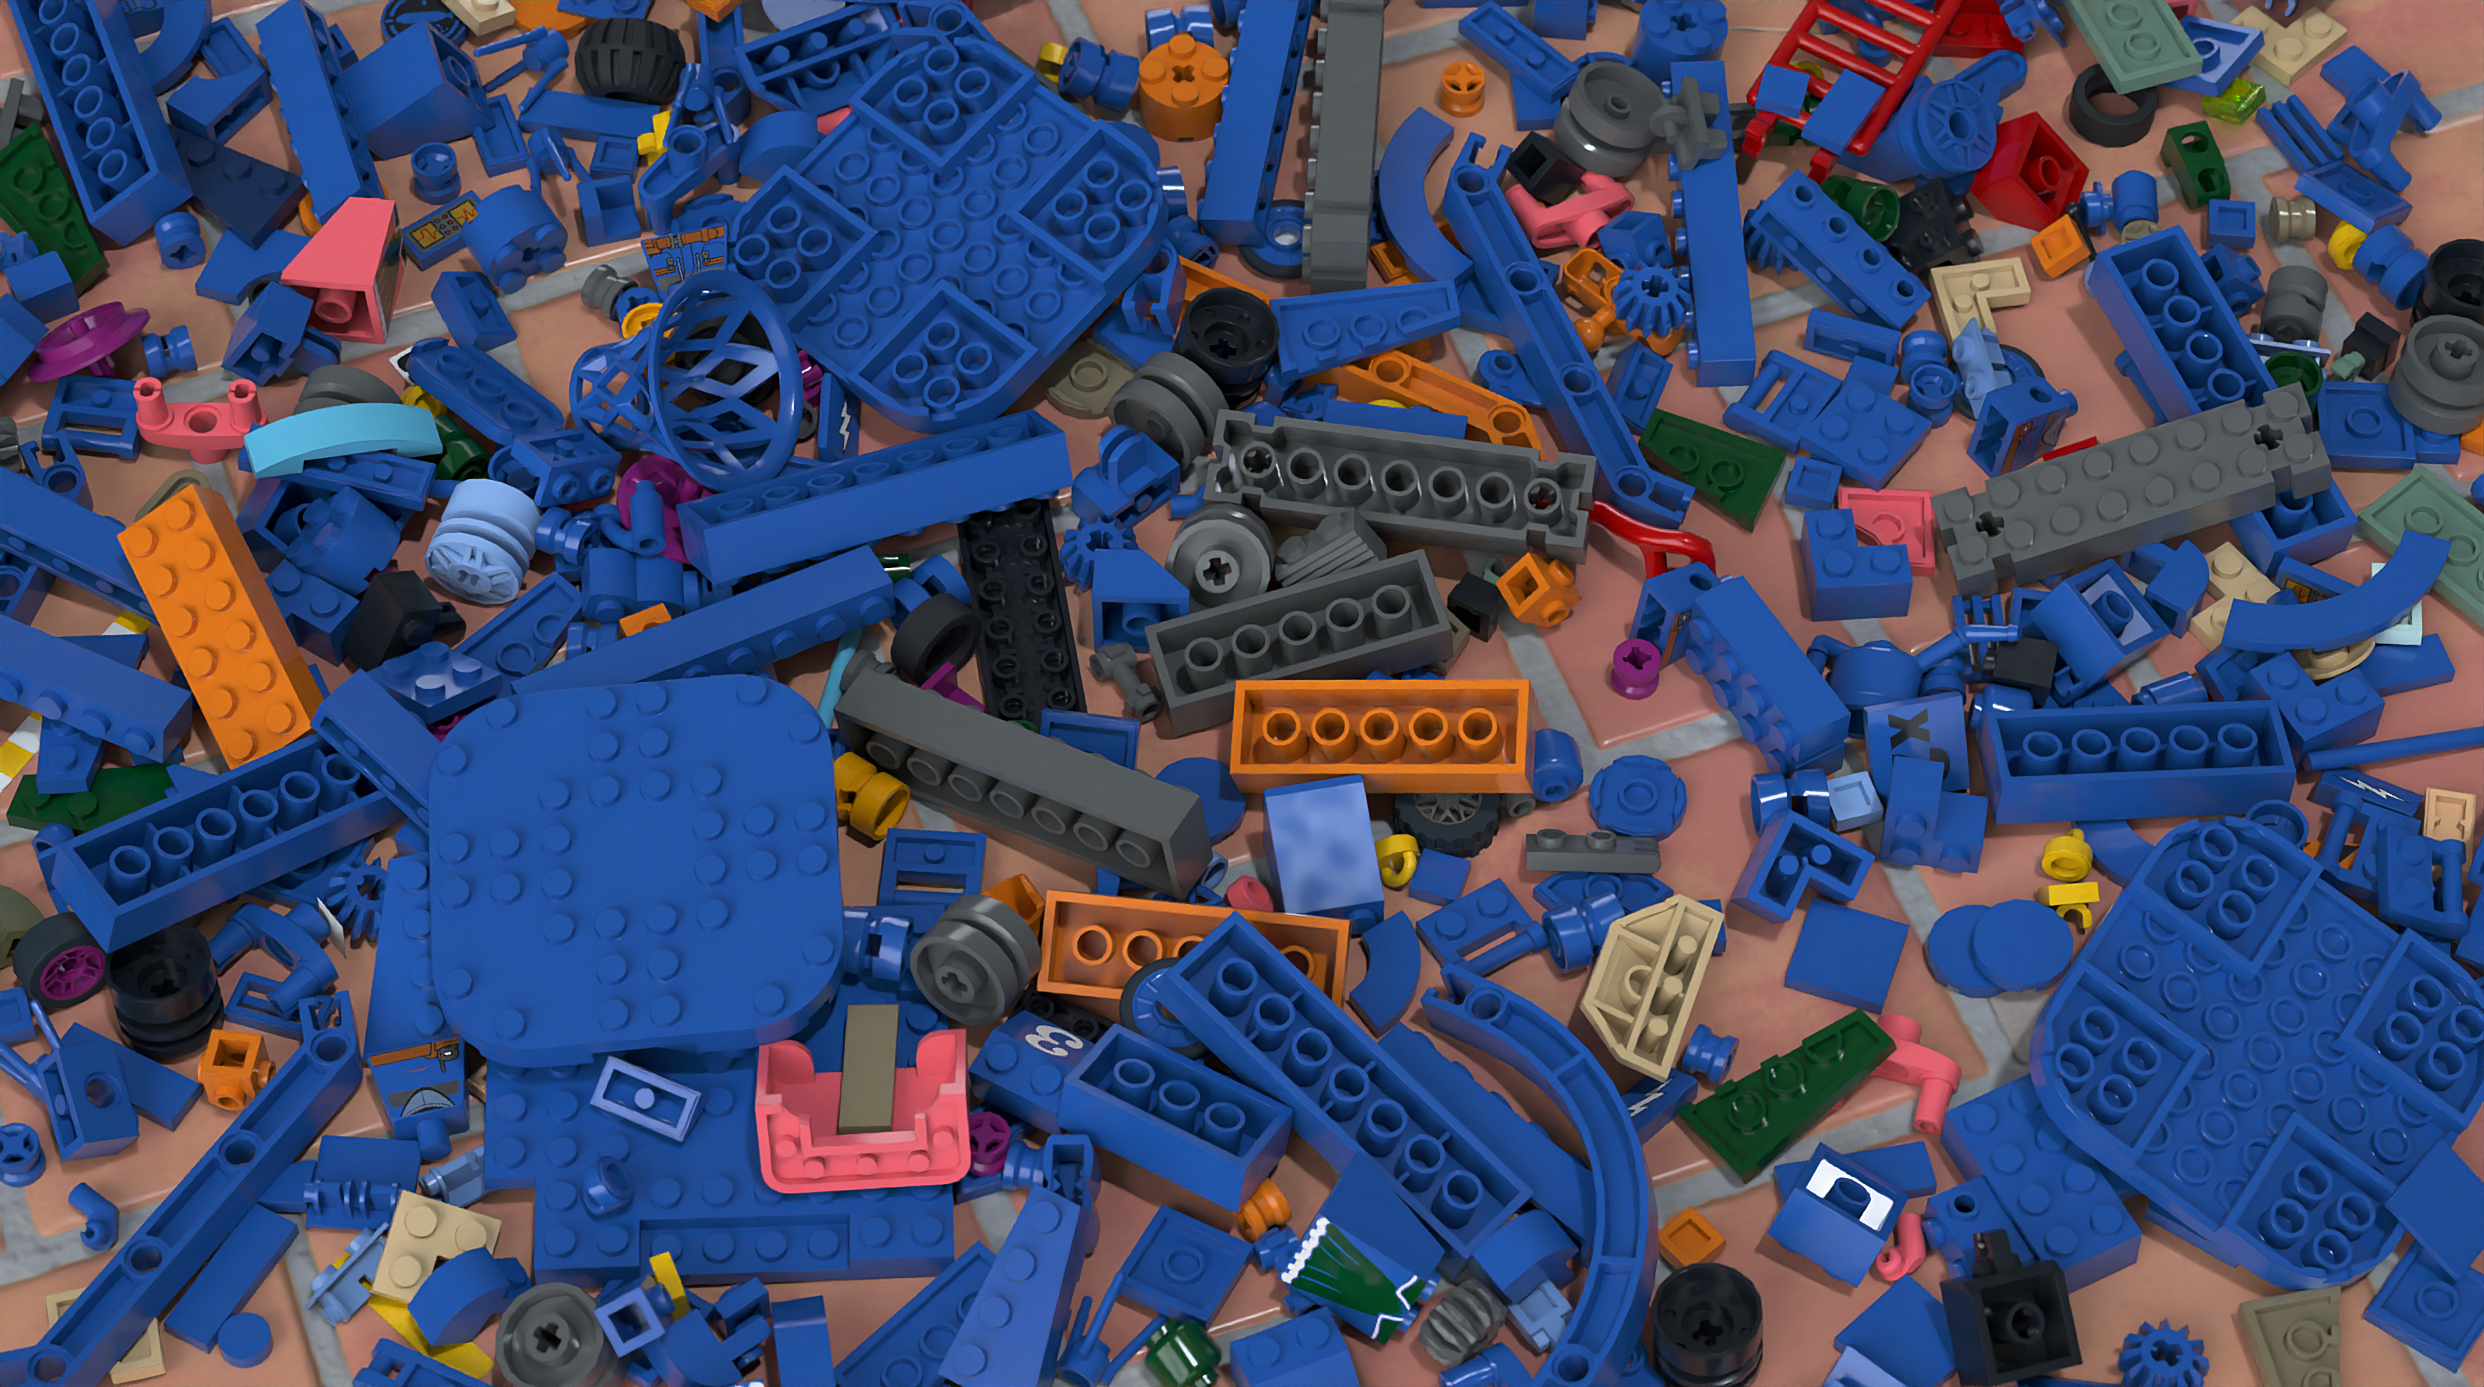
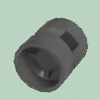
M2300 265L2285 266L2275 270L2270 275L2259 334L2269 335L2274 338V342L2292 344L2295 340L2318 342L2323 321L2322 314L2325 309L2329 289L2326 279L2319 272Z

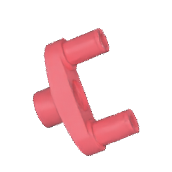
M1584 167L1582 168L1585 170V173L1577 181V184L1582 186L1588 194L1564 201L1549 208L1542 207L1522 184L1510 187L1504 194L1525 236L1535 247L1554 248L1578 244L1582 249L1591 248L1600 254L1603 253L1597 232L1625 210L1631 211L1635 203V197L1622 183H1616L1610 176L1596 174Z
M146 377L138 380L134 385L135 391H133V395L138 408L136 422L142 438L157 445L188 449L192 459L201 464H215L223 460L228 455L230 449L243 447L244 436L248 434L252 423L265 426L269 424L267 412L259 403L254 382L247 379L236 380L230 384L228 388L230 403H166L162 385L158 379Z
M1881 1015L1877 1020V1025L1894 1040L1897 1050L1873 1070L1870 1075L1920 1086L1921 1091L1913 1127L1926 1134H1941L1944 1115L1948 1111L1951 1095L1956 1094L1962 1076L1961 1068L1952 1059L1919 1045L1922 1027L1917 1021L1903 1015ZM1844 1097L1839 1102H1837L1830 1110H1840L1843 1105Z

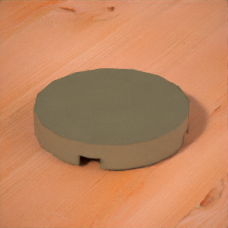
M1087 338V342L1077 344L1074 341L1043 373L1044 392L1050 404L1062 414L1080 420H1098L1109 416L1108 403L1126 381L1133 379L1135 370L1093 338Z

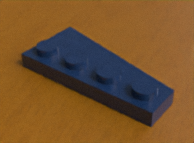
M166 123L194 194L190 197L191 202L202 211L207 209L215 215L220 225L224 228H228L230 231L234 230L244 238L245 243L255 251L259 249L309 192L301 177Z

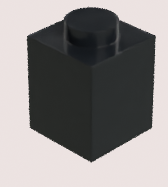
M1533 130L1530 131L1511 154L1507 168L1528 192L1554 205L1560 203L1585 173L1581 166L1563 152L1558 143Z
M2021 636L2020 640L2011 643L2008 641H1998L1996 649L1987 647L1981 676L1990 677L1989 684L2025 689L2032 695L2034 705L2045 706L2051 689L2059 644Z

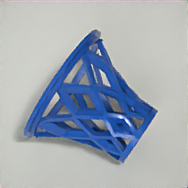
M708 270L696 273L680 282L664 301L657 317L636 335L620 342L598 345L586 350L579 357L572 370L569 384V400L577 428L587 427L616 452L633 450L654 452L678 462L699 483L722 493L773 479L782 470L794 449L800 430L803 412V380L800 360L791 331L780 310L769 295L760 286L741 274L728 270ZM703 291H719L730 295V297L717 299L696 307ZM686 304L682 312L675 314L679 309H681ZM749 311L753 313L764 329L773 352L753 345L728 343ZM729 315L715 338L685 340L697 323ZM673 328L668 337H663L665 331ZM713 350L690 371L664 364L675 352ZM724 359L757 365L755 369L733 386L705 377ZM646 365L648 366L647 378H645L643 373ZM620 371H623L630 377L616 395L606 386ZM776 372L779 374L780 407L777 422L740 400L762 386ZM585 379L592 383L593 388L591 392L582 398L583 380ZM662 380L669 383L665 389L660 387ZM691 388L726 398L690 413L672 404ZM635 396H637V409L634 406H632L636 404L634 399ZM603 401L609 405L606 410L600 407ZM732 410L756 428L723 434L703 420ZM621 415L633 424V427L630 430L614 421ZM589 421L601 425L603 430L597 433ZM691 429L705 441H681V438L675 435ZM770 443L761 458L747 470L729 452V450L753 448ZM690 453H715L725 465L693 456Z

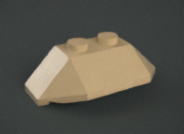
M1679 893L1662 903L1636 911L1610 924L1580 1009L1617 1062L1664 1083L1666 1081L1725 914Z

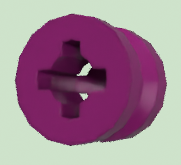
M1644 639L1626 640L1617 646L1613 654L1611 684L1620 696L1630 700H1641L1648 698L1656 691L1659 684L1661 655L1658 648ZM1637 665L1642 666V669H1638Z
M978 1112L971 1115V1163L969 1172L980 1177H992L1004 1170L1007 1153L1011 1145L1010 1128L1006 1121L997 1114ZM991 1145L992 1149L986 1151L987 1146Z

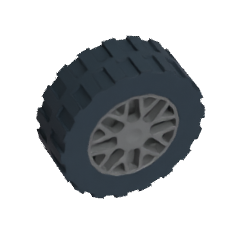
M1394 793L1393 822H1395V831L1397 834L1414 836L1420 854L1426 848L1462 859L1467 857L1473 858L1479 855V851L1482 849H1487L1492 844L1493 836H1497L1501 821L1502 793Z

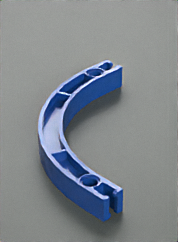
M1447 962L1439 972L1448 992L1447 1001L1438 999V990L1431 987L1426 990L1420 999L1431 1028L1488 1053L1510 1065L1535 1083L1560 1108L1575 1128L1591 1161L1596 1190L1597 1224L1592 1261L1582 1295L1572 1318L1551 1355L1529 1387H1615L1628 1365L1644 1327L1654 1290L1659 1251L1658 1209L1652 1176L1631 1116L1612 1079L1590 1050L1562 1023L1520 995ZM1460 1000L1463 1001L1461 1005H1457ZM1586 1375L1583 1379L1577 1382H1570L1573 1378L1577 1376Z

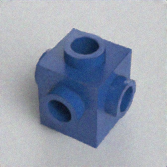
M1625 210L1597 232L1604 257L1623 271L1625 268L1634 270L1639 260L1648 267H1652L1659 259L1663 269H1666L1674 262L1661 215L1658 213Z
M2218 243L2200 256L2235 317L2246 313L2254 303L2266 295L2258 279L2261 276V270L2248 254L2240 255Z

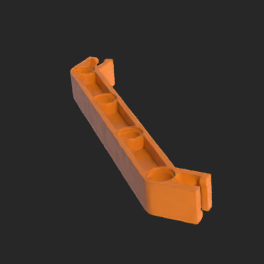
M1178 255L1187 277V287L1179 318V326L1188 304L1199 293L1212 288L1233 287L1252 293L1266 303L1268 307L1269 299H1278ZM1125 290L1108 306V314L1123 300ZM1152 300L1148 303L1144 317H1156V315L1150 313L1152 303H1159L1158 301ZM1395 349L1305 377L1304 381L1313 385H1338V396L1356 403L1368 404L1375 400L1387 399L1399 402L1407 409H1411L1412 405L1431 407V412L1467 416L1465 440L1540 449L1541 461L1547 462V457L1536 429L1525 407ZM1275 351L1270 366H1273L1278 361L1277 351Z

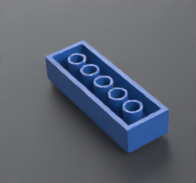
M2276 699L1985 711L1978 749L1995 824L2247 814V811L2254 804L2264 800H2282L2289 803L2297 773Z

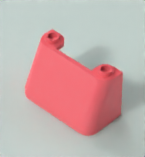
M966 1029L930 1032L917 1045V1067L897 1068L893 1132L840 1135L839 1117L843 1072L815 1073L811 1052L805 1045L794 1040H781L773 1044L759 1046L755 1110L761 1170L764 1181L770 1188L780 1193L791 1194L949 1184L963 1178L969 1171L971 1163Z

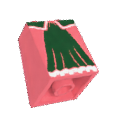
M349 197L283 270L281 276L282 285L291 287L299 294L314 301L306 323L307 325L339 341L385 345L407 263L396 202L380 198Z

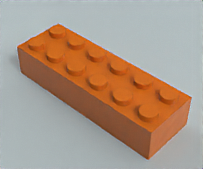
M191 483L117 535L118 541L230 770L317 733L310 726V723L324 698L223 495Z
M1529 679L1236 680L1229 774L1240 793H1263L1264 789L1357 774L1362 775L1365 793H1533L1537 697Z
M1049 889L1046 894L1041 944V968L1038 973L1037 991L1120 999L1125 985L1140 968L1163 958H1183L1236 910L1343 1011L1352 919Z

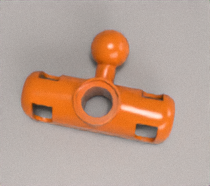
M1583 248L1563 265V288L1567 292L1575 294L1581 299L1583 304L1596 312L1591 318H1580L1573 323L1588 353H1594L1600 349L1604 342L1605 329L1614 335H1627L1634 341L1638 340L1659 356L1668 355L1680 343L1684 333L1685 321L1679 330L1674 329L1664 339L1654 331L1645 340L1642 330L1638 328L1627 333L1626 321L1615 319L1614 310L1616 305L1613 304L1612 300L1614 287L1617 286L1623 270L1591 248ZM1595 262L1600 263L1606 270V278L1601 281V287L1588 278Z

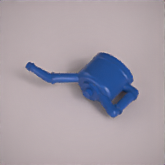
M2011 623L2008 626L1981 624L1963 625L1959 628L1956 626L1952 629L1951 633L1916 656L1901 651L1887 640L1870 641L1865 643L1864 646L1854 648L1827 635H1817L1812 640L1811 646L1808 647L1806 656L1821 675L1823 674L1826 662L1830 658L1835 660L1828 684L1851 712L1847 737L1865 740L1862 707L1917 698L1925 672L1960 649L1968 648L1971 643L2008 641L2011 643L2018 641L2022 636V628Z

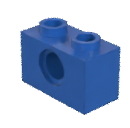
M113 1041L57 1047L36 1066L63 1162L118 1154L140 1136L138 1131V1114L130 1103L124 1082V1066L121 1060L117 1058ZM88 1096H90L95 1101L96 1105L90 1101Z

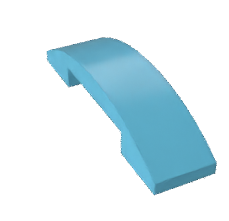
M358 403L312 410L275 421L244 436V445L255 479L302 473L305 460L392 449L394 455L411 458L441 454L443 450L430 410L393 403Z

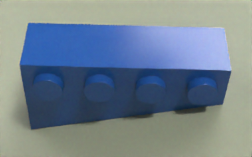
M1035 1183L937 1372L938 1374L963 1387H1050L1051 1383H1054L1059 1365L1057 1358L1064 1330L1068 1328L1072 1312L1070 1305L1076 1282H1079L1095 1215L1078 1204Z

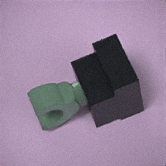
M2367 311L2356 322L2354 331L2344 340L2340 358L2329 369L2335 374L2328 381L2353 382L2360 374L2372 382L2395 361L2401 333Z
M1490 558L1485 562L1482 579L1467 572L1459 584L1455 585L1447 598V609L1470 629L1471 636L1484 642H1488L1497 629L1499 609L1497 598L1501 592L1495 582L1502 576L1494 575L1495 558Z

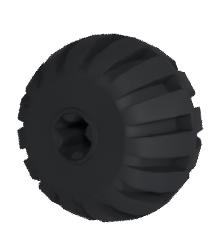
M618 17L596 21L586 29L579 40L574 63L578 81L588 96L662 106L669 103L678 92L680 74L686 66V57L679 37L670 28L644 19Z
M729 296L719 297V298H715V299H710V300H708V301L702 303L701 305L706 304V303L711 302V301H714V300H717V299L726 298V297H729ZM749 311L728 343L753 345L773 352L764 329L753 313ZM729 315L697 323L685 340L715 338ZM713 350L675 352V366L690 371ZM724 359L705 377L733 386L755 369L757 365ZM778 372L762 386L740 400L755 406L769 398L780 385ZM692 388L694 390L692 394L701 401L704 399L707 401L713 400L714 404L726 399Z

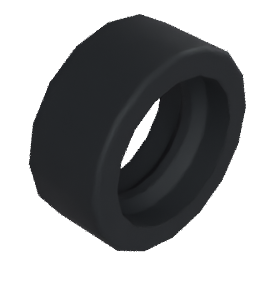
M2100 64L2089 66L2078 75L2072 89L2069 115L2070 122L2081 136L2092 143L2105 147H2124L2140 141L2149 133L2158 102L2156 86L2121 94L2136 103L2139 110L2125 116H2111L2099 112L2087 100L2091 96L2100 93L2117 94Z
M939 593L932 596L913 609L902 622L893 638L890 649L891 660L919 686H922L947 661L956 666L958 672L969 660L979 643L982 632L981 619L951 593Z

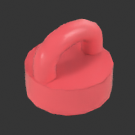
M1243 875L1229 885L1223 897L1228 907L1274 911V903L1269 892L1262 883L1251 876Z

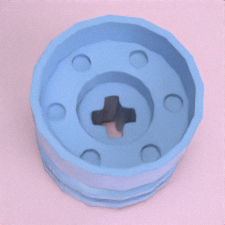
M468 479L456 485L441 517L442 523L438 525L424 555L426 569L434 580L448 591L469 601L483 604H504L513 600L520 590L523 578L529 569V560L532 559L537 550L535 535L544 513L526 494L505 483L489 479Z

